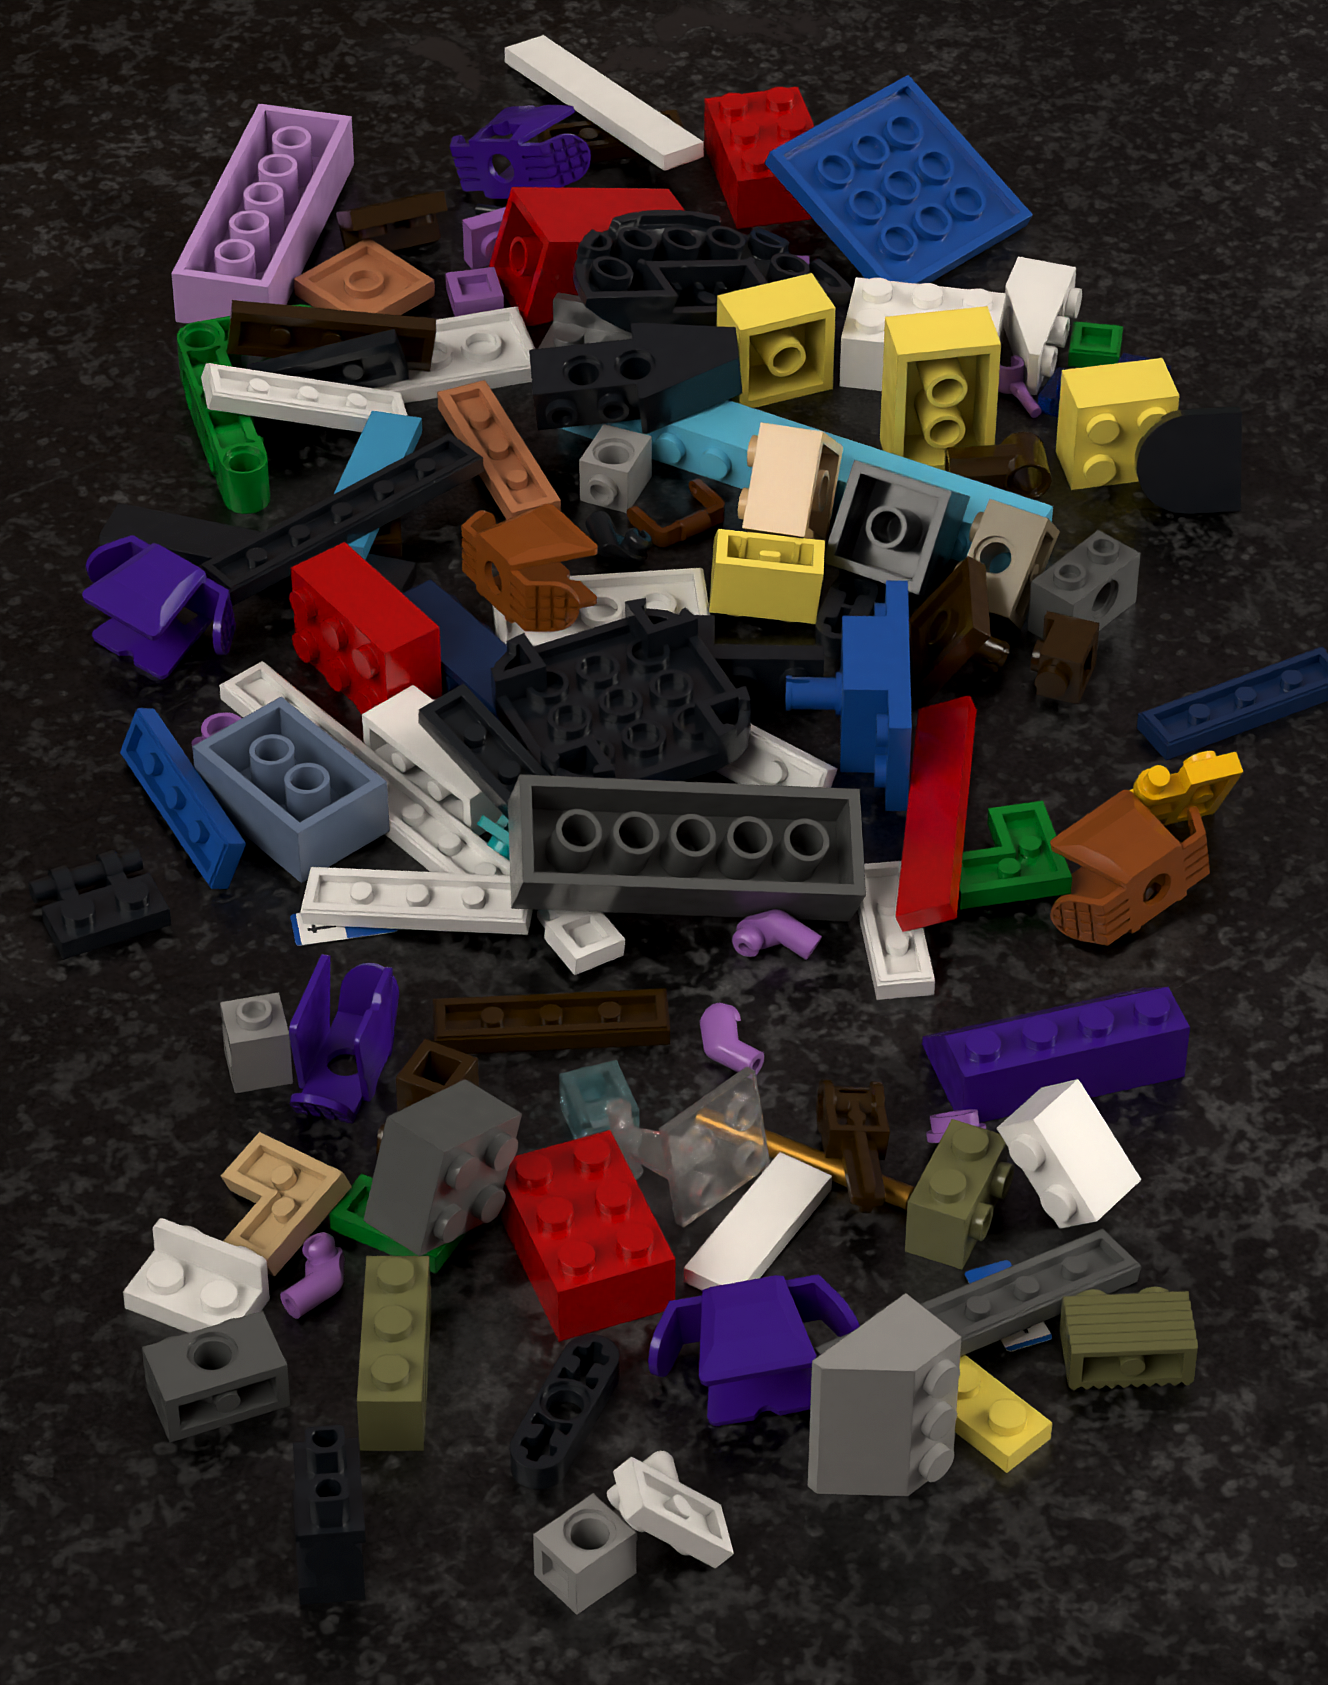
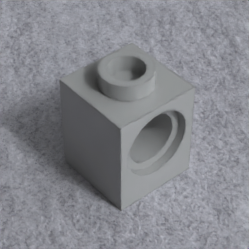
M603 424L579 460L580 501L627 513V509L634 505L652 477V436Z
M279 992L220 1002L224 1051L234 1093L293 1084L289 1031Z
M593 1493L533 1534L534 1575L575 1614H579L636 1574L637 1532L624 1520L620 1510L615 1509L612 1511Z

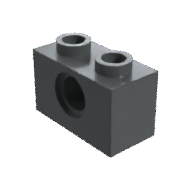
M1097 530L1031 581L1028 631L1043 639L1044 617L1047 611L1100 623V631L1136 602L1140 552Z
M263 1311L240 1318H231L217 1325L180 1336H171L160 1342L142 1347L146 1388L170 1443L291 1406L287 1363Z

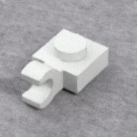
M537 911V918L545 928L544 939L574 975L624 955L625 938L603 912Z

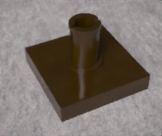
M967 556L909 618L911 697L923 704H926L968 660L984 667L990 673H996L998 666L1002 667L1009 654V643L993 637L990 632L986 565L970 556Z

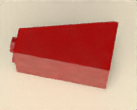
M511 187L489 267H495L503 295L511 307H518L525 326H535L553 321V299L557 293L561 292L578 296L572 270L577 259L578 246L584 236L592 229L596 232L609 230L614 217L647 210L685 211L670 189Z

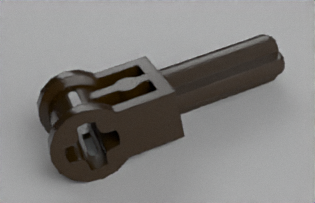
M821 1079L817 1092L816 1120L818 1132L821 1133L825 1158L842 1159L850 1203L857 1205L861 1213H871L873 1207L882 1206L886 1200L879 1160H885L890 1134L885 1110L883 1083L871 1081L868 1087L834 1086L832 1080Z

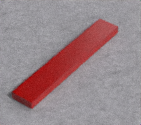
M970 695L918 709L895 915L902 932L957 918L977 712Z

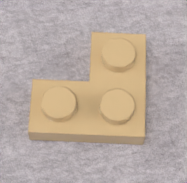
M259 1132L221 1175L230 1191L256 1203L223 1242L249 1248L257 1255L264 1257L267 1261L268 1274L275 1277L352 1186L342 1171Z

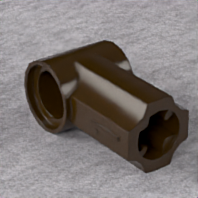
M1031 432L1013 433L1006 437L1000 445L952 447L945 450V471L1030 499H1037L1044 495L1052 482L1043 441L1038 435Z

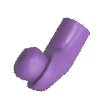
M773 909L745 917L737 925V931L733 935L732 943L735 950L746 957L756 956L759 953V949L762 950L782 944L807 960L819 944L822 936L785 911Z
M723 1003L712 1004L705 1010L700 1019L705 1054L710 1059L747 1078H754L763 1065L764 1053L738 1039L737 1021H741V1017L735 1007Z
M317 1233L305 1240L302 1247V1252L308 1259L305 1263V1277L280 1294L282 1304L295 1319H299L334 1296L343 1285L345 1257L342 1249L335 1246L334 1237L328 1233Z

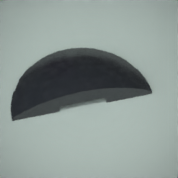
M647 210L614 217L609 230L596 232L592 229L584 236L578 246L577 259L572 270L574 285L584 306L601 319L632 333L631 324L717 326V295L810 273L814 275L836 309L850 302L853 291L836 271L819 258L807 264L803 259L789 253V241L759 227H754L750 234L746 235L732 228L721 226V217L718 215L683 210Z

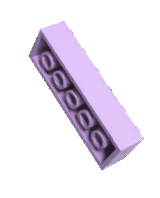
M258 104L171 273L176 322L189 324L230 316L232 300L287 305L294 290V278L302 274L353 168L352 116Z

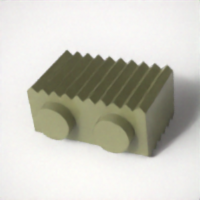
M1149 1287L1138 1293L1106 1294L1103 1291L1091 1289L1082 1291L1076 1296H1062L1060 1335L1068 1387L1076 1390L1079 1387H1083L1088 1390L1092 1386L1101 1389L1105 1385L1111 1389L1117 1385L1126 1388L1130 1384L1135 1387H1139L1142 1384L1151 1387L1155 1383L1160 1386H1164L1167 1383L1176 1386L1180 1382L1189 1385L1194 1381L1198 1340L1196 1339V1330L1194 1329L1189 1291L1169 1292L1162 1287Z

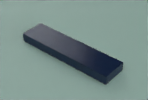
M1322 646L1138 713L1137 729L1167 761L1328 701V652Z

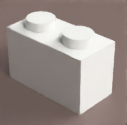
M1079 1079L1040 1088L997 1127L998 1132L1008 1146L1011 1158L1022 1168L1039 1195L1042 1207L1055 1220L1059 1228L1098 1221L1141 1181L1138 1173Z

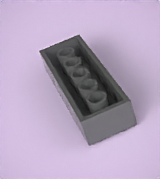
M519 775L508 801L511 909L747 917L777 909L785 911L795 919L850 921L866 897L860 789Z

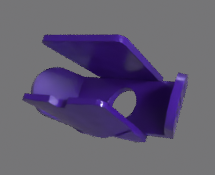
M534 105L507 107L485 127L481 128L468 141L469 143H466L462 135L453 136L450 150L452 157H454L455 166L458 167L457 173L459 178H461L460 183L463 191H484L485 197L490 199H508L511 187H563L583 177L589 168L591 153L587 143L582 138L566 133L541 143H525L575 112L574 106L544 105L535 107ZM494 135H513L508 139H489ZM494 154L503 155L511 162V165L500 175H498L493 167L492 159Z
M134 535L104 544L90 554L86 562V571L94 584L83 591V600L112 617L92 632L95 642L118 656H132L136 667L158 679H166L170 676L212 621L215 653L217 655H227L229 653L236 629L230 593L228 589L207 578L206 573L201 568L157 543L150 545ZM183 607L198 615L186 625H183L175 618Z
M321 954L289 1026V1040L299 1088L303 1089L302 1093L291 1095L289 1105L296 1113L306 1115L311 1113L312 1116L321 1118L324 1115L326 1119L337 1120L338 1118L341 1122L353 1124L362 1101L370 1102L375 1095L378 1078L384 1064L387 1062L388 1056L391 1057L394 1044L399 987L393 976L392 968L383 967L375 963H363L352 968L342 980L338 1012L330 1027V956ZM351 1054L356 1057L358 1073L341 1076L331 1072L327 1066L336 1056Z
M819 1274L785 1280L784 1276L774 1275L713 1286L702 1290L701 1296L669 1301L651 1341L648 1358L649 1371L652 1375L665 1377L672 1369L683 1344L700 1341L699 1378L702 1385L708 1386L707 1417L711 1425L721 1426L754 1421L765 1411L774 1412L779 1416L810 1410L812 1371L809 1368H812V1361L816 1359L815 1351L803 1323L822 1320L838 1337L853 1332L860 1325L846 1301Z

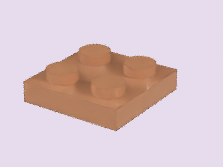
M365 238L294 278V293L314 308L402 315L434 297L435 285L434 279L370 238Z

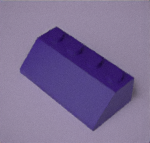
M1149 987L926 1035L922 1037V1045L953 1110L976 1109L978 1110L979 1123L1008 1117L1040 1088L1079 1079L1089 1097L1092 1098L1185 1077L1190 1026L1169 987Z

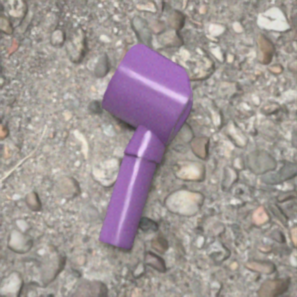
M1016 355L1011 356V367L1000 365L998 392L1013 394L1019 399L1030 416L1036 418L1041 414L1042 409L1030 395L1024 384V360Z

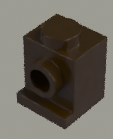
M1047 611L1044 617L1043 640L1038 639L1036 641L1030 664V670L1038 672L1035 678L1036 695L1079 704L1096 665L1100 623Z

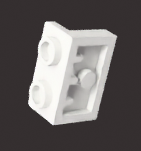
M160 1218L153 1227L155 1250L123 1291L126 1309L187 1333L220 1324L231 1318H240L260 1312L270 1299L267 1261L264 1257L257 1255L249 1248L231 1245L205 1235L194 1227L182 1226Z

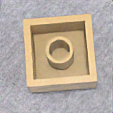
M760 422L758 436L752 435L747 451L748 467H753L749 488L744 487L742 489L738 502V518L743 520L742 528L752 533L824 540L826 550L843 446L823 431Z

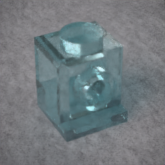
M617 1060L559 1074L560 1108L574 1139L611 1130L623 1155L639 1151V1108Z

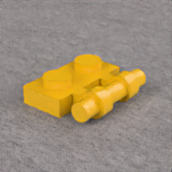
M1204 751L1187 758L1178 773L1170 774L1168 769L1161 765H1155L1150 769L1142 771L1134 782L1133 789L1130 791L1158 820L1162 821L1163 825H1169L1187 820L1188 807L1197 806L1200 816L1214 814L1243 774V769L1237 752L1216 756L1214 751Z

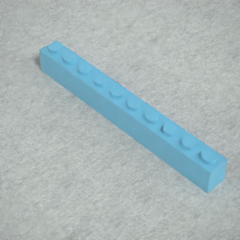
M726 400L645 435L652 436L653 460L743 489L744 487L749 488L753 468L747 465L748 445L752 435L758 436L760 422L817 431L822 430ZM641 419L603 423L642 434ZM603 424L560 429L594 439ZM823 431L843 446L831 516L833 520L836 519L853 462L857 460L970 496L950 558L959 562L967 557L972 542L969 540V533L973 520L979 512L985 511L989 499L1046 517L1052 522L1053 506ZM1001 553L994 557L990 564V572L996 574L1004 571L1011 562V553Z

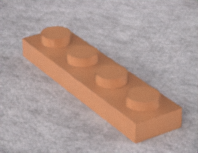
M485 380L437 392L438 409L455 437L483 457L484 472L480 473L479 476L506 520L543 504H553L561 511L560 498Z

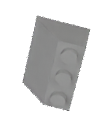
M905 1293L812 1361L808 1487L817 1494L909 1496L927 1481L935 1482L939 1480L953 1463L962 1337Z

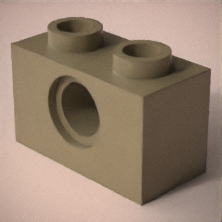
M989 499L985 511L979 512L973 520L969 533V540L972 544L967 556L986 565L989 619L1021 630L1029 611L1031 581L1045 571L1060 531L1046 517ZM1001 553H1011V562L1004 571L996 574L990 573V564L994 557ZM960 561L956 565L955 569L962 563V561Z

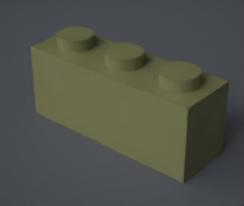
M366 1256L357 1392L360 1451H424L431 1324L429 1256Z

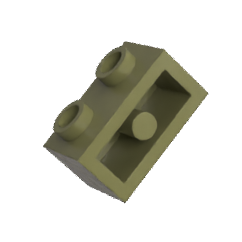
M951 1119L908 1200L905 1252L961 1270L963 1269L977 1240L983 1241L991 1224L993 1209L998 1199H1004L1007 1196L1012 1184L1015 1165L1007 1162L1008 1146L999 1133Z

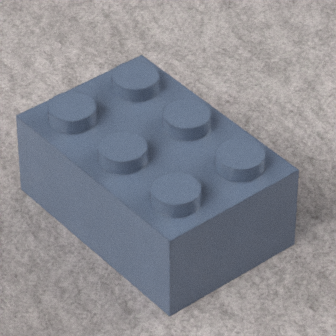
M283 697L275 699L192 746L194 768L234 827L301 883L308 879L311 867L328 868L390 831L387 781Z

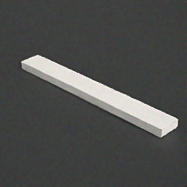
M262 661L219 685L221 700L242 717L251 714L279 697H283L385 779L388 789L390 831L385 835L430 872L510 875V861L489 847L487 842L265 662Z

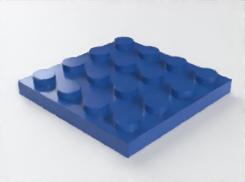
M909 75L770 151L764 162L864 278L867 279L883 278L888 281L914 284L931 283L1024 228L1033 216L1028 208Z

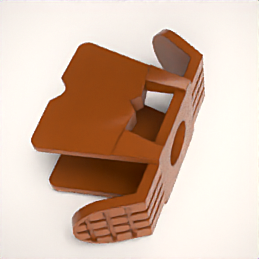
M543 504L496 524L492 513L480 510L461 525L463 537L462 571L476 584L477 592L500 611L508 622H516L524 631H560L568 628L576 621L580 608L597 604V596L581 581L570 580V571L561 562L593 556L598 552V545L553 504ZM492 563L499 572V575L495 577L492 575Z
M1130 790L1120 791L1050 841L1052 851L1082 866L1071 874V894L1060 895L1061 897L1054 902L1050 915L1055 927L1070 938L1108 946L1125 933L1133 934L1140 930L1142 925L1176 901L1182 900L1187 895V889L1210 874L1206 832L1197 806L1187 808L1190 837L1182 843L1167 830ZM1155 891L1158 892L1155 897L1149 900Z

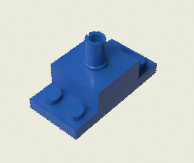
M886 580L885 603H874V616H842L840 672H836V677H792V675H786V711L835 710V716H840V772L874 773V788H885V811H907L912 733L908 581Z

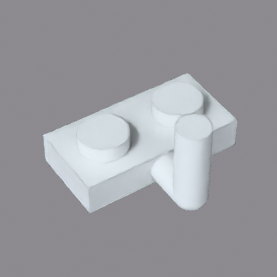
M654 1452L643 1462L631 1456L613 1471L616 1484L607 1490L608 1500L617 1510H620L624 1520L633 1529L639 1532L645 1531L670 1544L680 1554L685 1556L691 1555L715 1569L734 1554L721 1504L680 1483L673 1457L668 1452Z

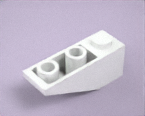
M1018 256L1005 287L1004 329L1013 356H1019L1024 360V384L1031 395H1037L1044 376H1053L1058 355L1057 347H1065L1069 334L1070 318H1077L1080 310L1082 289L1075 288L1076 267Z

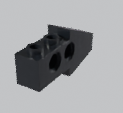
M631 324L632 339L529 350L533 399L538 430L641 419L642 434H649L742 394L736 327Z

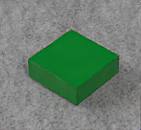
M1073 322L1068 366L1083 368L1119 363L1123 326Z

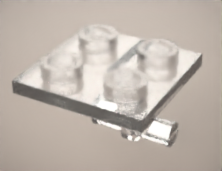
M745 1067L659 1128V1131L634 1126L631 1103H626L625 1099H616L606 1105L605 1110L608 1115L610 1130L635 1179L640 1178L643 1174L641 1164L668 1179L675 1223L682 1227L687 1226L765 1170L770 1164L756 1072L749 1067Z

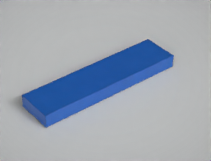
M137 708L122 745L121 755L211 889H228L246 846L245 841L156 710Z

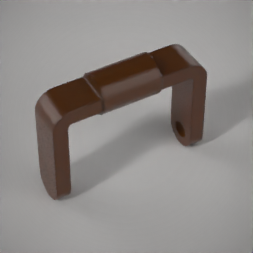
M696 478L689 482L690 492L707 509L697 511L664 528L660 527L636 505L627 509V517L630 523L640 532L644 530L651 536L654 545L668 547L722 523L725 520V501L701 479Z

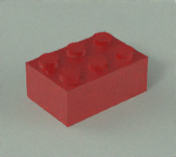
M774 87L766 91L743 94L727 93L719 97L705 98L704 147L737 229L813 219L764 164L770 151L815 127L798 87Z
M346 542L291 567L292 592L289 595V600L294 611L295 633L292 635L294 649L302 661L305 663L310 662L325 676L327 682L335 691H341L357 706L361 715L412 685L416 686L431 699H437L442 696L440 627Z
M611 1130L514 1157L509 1165L504 1185L505 1202L498 1215L558 1341L664 1312L669 1301L675 1300L676 1258Z

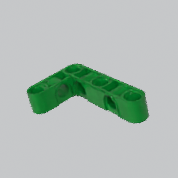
M303 304L292 305V306L312 307V306L303 305ZM230 316L186 324L177 333L180 379L209 468L215 476L224 504L228 509L240 514L259 512L267 507L270 502L268 460L263 437L257 436L254 416L208 409L201 376L206 363L247 369V364L272 358L227 354Z

